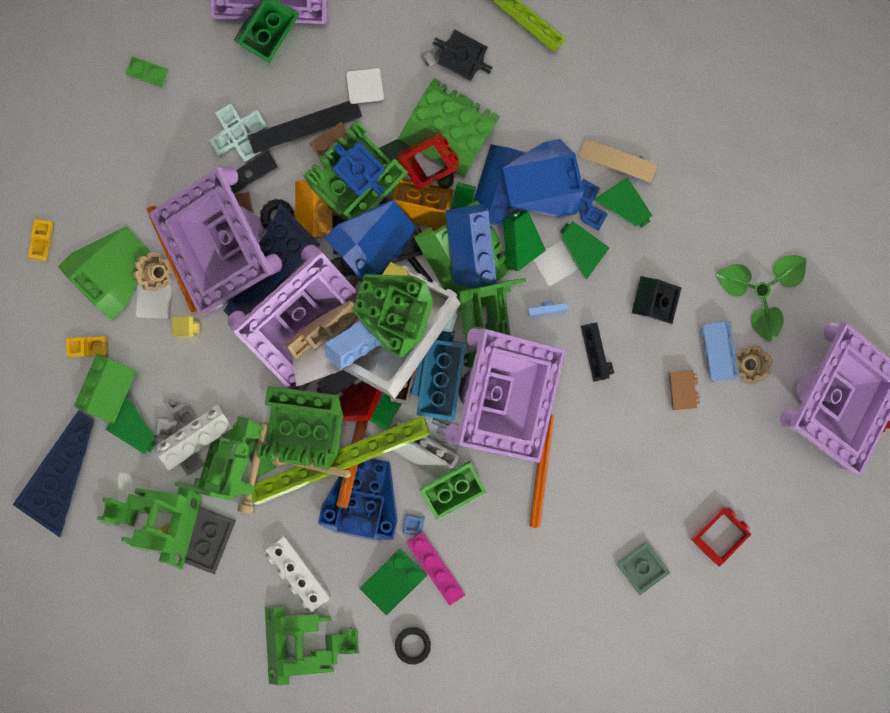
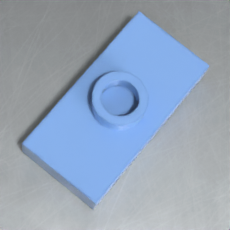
M553 301L541 303V307L529 308L528 312L529 316L564 312L568 310L567 303L553 305Z

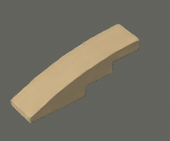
M587 139L584 140L578 156L602 167L636 177L648 183L652 182L658 164Z
M350 300L332 309L300 330L284 346L296 360L310 347L315 350L328 337L333 339L358 318L353 312L355 304Z

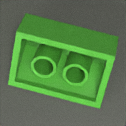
M96 353L74 407L114 424L137 370Z
M470 461L419 489L436 520L487 493Z

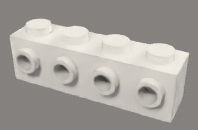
M218 404L156 445L155 449L167 469L171 470L231 430L233 426L228 416Z
M394 417L387 430L404 422ZM427 436L393 450L436 478H440L452 471L460 458Z
M286 536L266 549L267 554L265 556L271 564L275 563L278 566V574L283 580L286 578L289 581L290 585L288 587L294 595L298 593L302 599L300 603L306 611L308 609L311 612L331 598Z

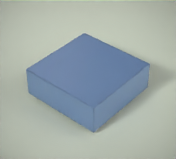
M406 514L402 533L415 536L421 533L425 517Z

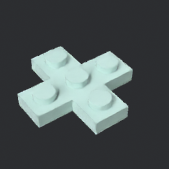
M229 104L215 113L224 130L208 140L218 156L236 147L246 163L261 154V152L253 153L247 137L268 127L258 110L241 119L233 105Z

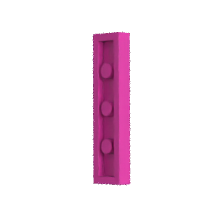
M423 532L406 542L449 606L465 596V593Z

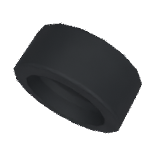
M409 627L402 630L395 640V652L399 659L407 664L416 665L423 662L431 651L429 636L424 630L417 627ZM411 634L420 636L424 642L423 652L416 657L407 656L401 648L403 639Z

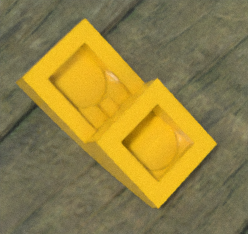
M34 219L28 259L48 261L54 224L52 221Z
M107 336L66 338L67 357L95 356L96 353L103 356L108 355Z

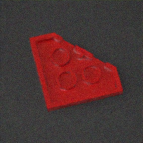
M360 381L356 385L353 383L341 391L342 395L339 397L343 413V422L370 420L382 391L364 381Z

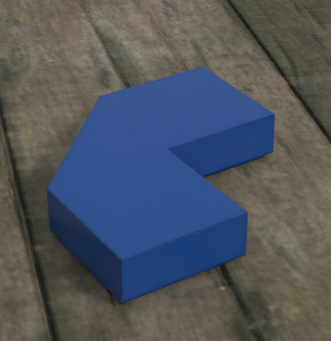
M583 179L582 186L584 192L578 208L580 218L583 223L599 231L608 213L591 205L600 187Z

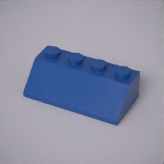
M490 144L473 202L478 201L480 204H484L489 212L490 223L504 228L503 220L509 216L511 207L508 204L501 168L522 156L525 152Z
M484 204L445 210L454 284L470 287L497 284L488 209Z

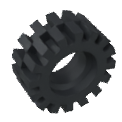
M274 199L263 205L260 211V220L266 230L269 228L271 221L270 214L278 208L279 204H282L295 218V212L288 202L282 199Z

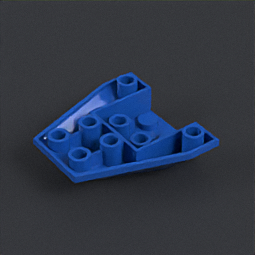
M561 139L542 142L501 168L509 207L557 217L577 214L584 190L576 154Z
M391 200L338 224L324 238L344 259L362 283L364 274L382 275L390 262H396L416 227L398 204Z
M369 459L357 466L347 508L337 506L343 477H338L321 506L318 524L335 533L373 541L394 540L397 513L390 462Z

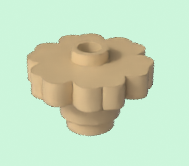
M149 252L146 254V257H138L134 263V268L136 269L133 272L135 283L142 285V288L146 291L155 292L159 287L165 288L171 280L169 273L172 268L169 260L162 259L160 253Z
M750 345L747 349L741 348L736 354L739 377H743L745 383L756 384L758 380H766L771 374L769 366L772 365L773 361L770 353L763 352L761 346ZM751 361L756 362L755 368L750 366Z

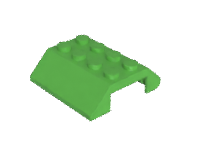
M434 78L410 115L398 140L411 147L440 132L442 136L446 137L449 147L459 158L460 164L454 173L465 178L500 116L494 112L489 116L491 111L489 109H486L481 114L478 112L480 104L476 103L473 107L474 101L461 93L456 97L458 92L456 90H453L448 95L445 93L447 85L443 84L440 88L441 82ZM434 145L420 152L440 165L447 167Z
M355 121L350 126V129L345 131L349 143L341 137L337 139V142L346 151L351 149L357 142H360L386 169L377 181L384 189L381 195L378 196L372 188H369L360 197H357L331 170L341 157L333 149L337 142L324 153V156L319 158L324 168L323 170L313 164L311 169L303 175L309 187L337 216L345 221L375 208L408 173L396 159L390 161L365 135L367 130L358 121Z
M474 201L467 206L478 205L480 203L478 201ZM447 224L434 232L429 227L414 236L444 290L450 289L459 297L460 291L477 288L454 284ZM490 226L496 281L506 275L509 269L506 267L505 251L500 252L496 256L502 248V243L499 241L493 227Z
M267 386L265 405L271 406L266 444L259 443L258 459L274 461L278 456L279 462L303 464L304 466H309L313 459L314 467L320 466V468L329 469L338 455L343 423V413L338 395Z

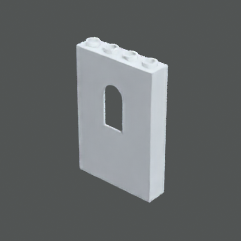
M406 266L402 268L406 269L411 276L427 283L433 300V306L422 340L403 357L391 353L380 345L344 369V371L394 399L461 304L456 298L457 294L450 289H442V286L435 281H432V283L427 281L428 279L422 274H413V271ZM357 318L353 325L360 322L361 320Z

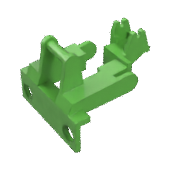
M526 278L508 280L493 285L460 291V296L457 299L461 304L457 310H461L462 329L468 346V332L472 328L484 329L481 306H486L488 323H485V329L510 335L505 293L511 292L510 285L526 282ZM476 351L464 355V359H467L464 366L473 368L474 359L477 354Z
M238 416L233 428L224 437H219L210 443L201 477L195 478L194 485L175 482L174 485L207 496L232 500L236 495H252L254 493V486L241 481L248 461L246 458L249 453V447L245 443L246 437L252 439L262 438L259 431H263L264 428L252 421V419ZM234 444H235L236 446H235V448H234L233 455L230 456V455H231V452H232V449H233V446H234Z
M135 488L134 493L140 496L128 494L126 503L103 497L102 501L105 503L104 513L102 517H97V520L102 524L118 526L119 522H123L134 527L137 513L149 514L146 526H143V531L135 529L132 538L122 537L121 542L130 544L129 546L137 550L161 553L159 562L167 563L179 570L183 569L202 496L184 488H179L177 494ZM194 497L195 504L192 508L190 503L191 499ZM158 511L173 513L167 534L153 528ZM177 553L180 554V559L178 563H176L175 561Z
M265 607L269 684L288 685L289 676L334 672V667L320 668V665L337 664V654H358V630H339V635L326 634V650L311 651L310 656H303L302 635L305 632L319 631L318 622L331 621V616L319 617V614L314 613L285 616V607ZM286 635L294 636L295 657L287 658Z

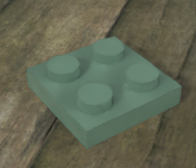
M648 542L616 564L639 596L670 574V571Z

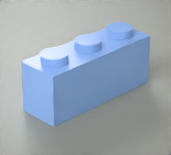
M360 321L325 343V357L341 370L382 344Z
M731 321L703 325L702 338L706 342L705 356L709 361L708 375L712 382L739 378Z

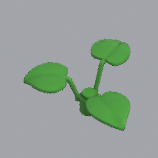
M797 255L780 258L773 266V272L778 278L768 284L765 282H760L756 286L749 284L752 278L751 272L742 264H733L718 270L717 275L721 286L729 294L743 296L747 291V287L755 289L756 295L763 299L765 309L755 311L751 323L754 330L770 342L779 335L784 322L783 314L779 308L772 307L768 309L766 297L771 293L770 287L780 280L786 287L799 285L805 276L807 260Z

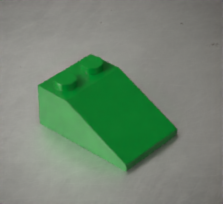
M261 0L243 23L234 41L270 63L298 18L299 13L278 0Z
M399 548L359 589L387 616L427 577V574Z

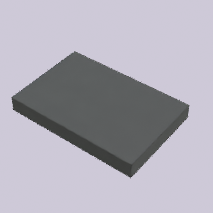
M200 507L184 563L215 575L236 520Z

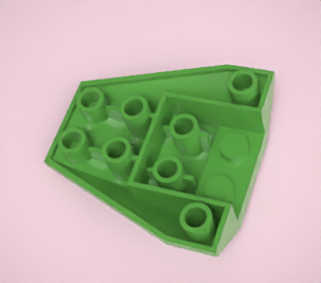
M125 226L72 252L58 267L82 294L112 321L125 309L137 286L133 277V272L136 271L134 263L138 257H146V254L151 251Z
M364 274L353 312L386 350L399 357H403L422 340L433 306V300L427 283L414 276Z

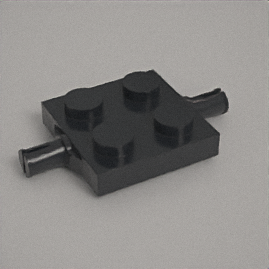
M455 29L446 42L437 37L434 38L435 41L432 44L442 49L437 62L439 66L468 81H472L479 69L490 74L493 67L483 62L484 54L488 48L484 44Z

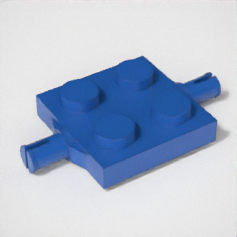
M357 142L347 151L339 143L333 147L341 157L331 170L357 197H360L369 188H372L378 196L384 192V189L377 181L386 169L360 142Z

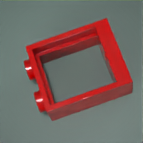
M440 132L403 150L398 157L402 167L408 172V176L418 190L455 172L460 164L457 154L451 150L448 140ZM434 145L447 167L427 177L414 155Z
M721 507L690 539L718 567L752 535L749 532L751 528L743 520L739 522L735 518L737 514L730 507L727 509ZM724 514L743 534L719 557L700 537Z

